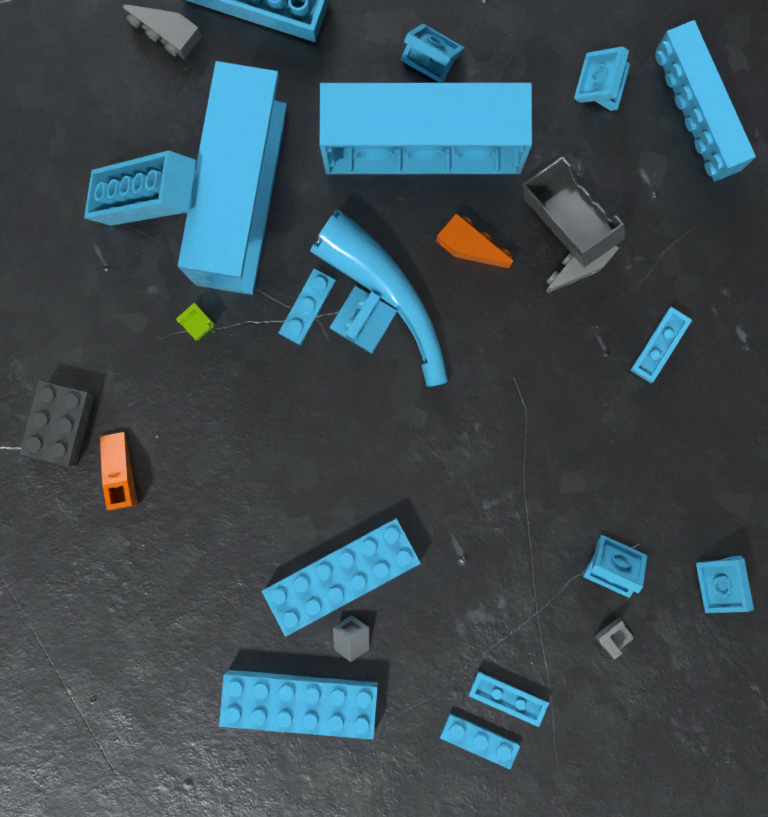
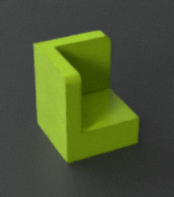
M195 303L176 318L196 341L200 340L215 326Z

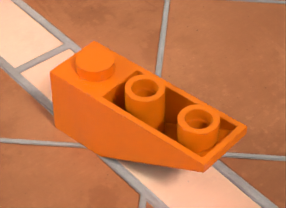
M455 214L437 235L436 242L454 257L504 268H510L513 263L512 255L505 248L496 247L491 243L493 241L487 233L483 231L479 233L474 229L472 221L465 216L460 217Z
M125 432L101 436L102 487L107 510H117L139 505Z

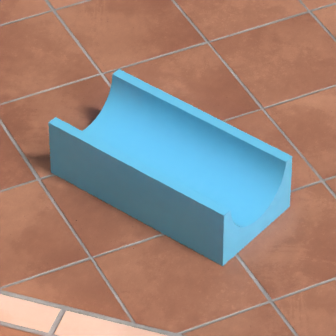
M219 61L215 62L196 164V177L193 181L191 192L192 204L187 213L178 267L196 286L254 295L288 107L287 103L274 100L279 77L278 71Z
M320 83V149L326 174H521L532 146V83Z

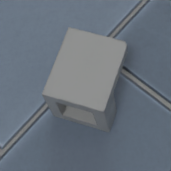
M350 615L333 627L334 650L350 662L354 661L369 650V627L353 615Z
M619 618L615 619L594 636L614 660L623 654L620 649L633 640L632 634L624 626L623 620Z

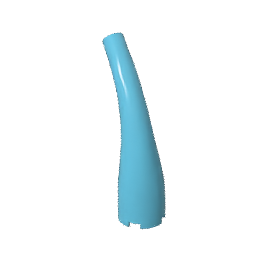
M336 209L334 215L329 218L318 235L319 240L316 244L312 245L310 252L379 295L381 299L394 307L409 327L417 342L424 362L421 367L426 386L431 387L448 383L444 359L436 332L414 287L386 250L353 219Z

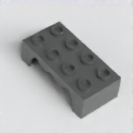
M563 156L522 184L525 201L583 267H586L625 239V224L617 215L614 216L613 220L608 218L602 207L592 200L590 194L582 186L578 185L573 176L571 165Z

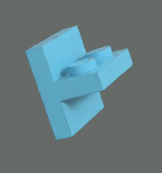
M421 24L407 33L404 40L407 46L400 60L435 81L444 83L454 61L461 56L465 47L427 25Z
M622 46L586 53L574 99L580 103L595 101L610 111L618 110L630 63L627 62L629 50Z
M354 286L331 324L330 329L373 354L397 314V310L380 301V296L371 291L368 294Z
M601 535L596 544L595 554L584 570L583 577L630 598L633 592L639 594L643 587L647 555Z
M742 555L696 563L705 613L749 612L754 610L745 560L742 558Z

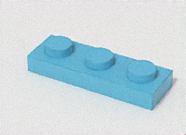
M313 269L282 325L279 334L301 346L334 287L336 280Z
M670 307L630 371L647 382L653 383L692 319Z
M479 671L468 693V696L537 727L540 726L549 705L547 701Z
M449 713L440 734V739L508 769H511L520 748L519 743Z

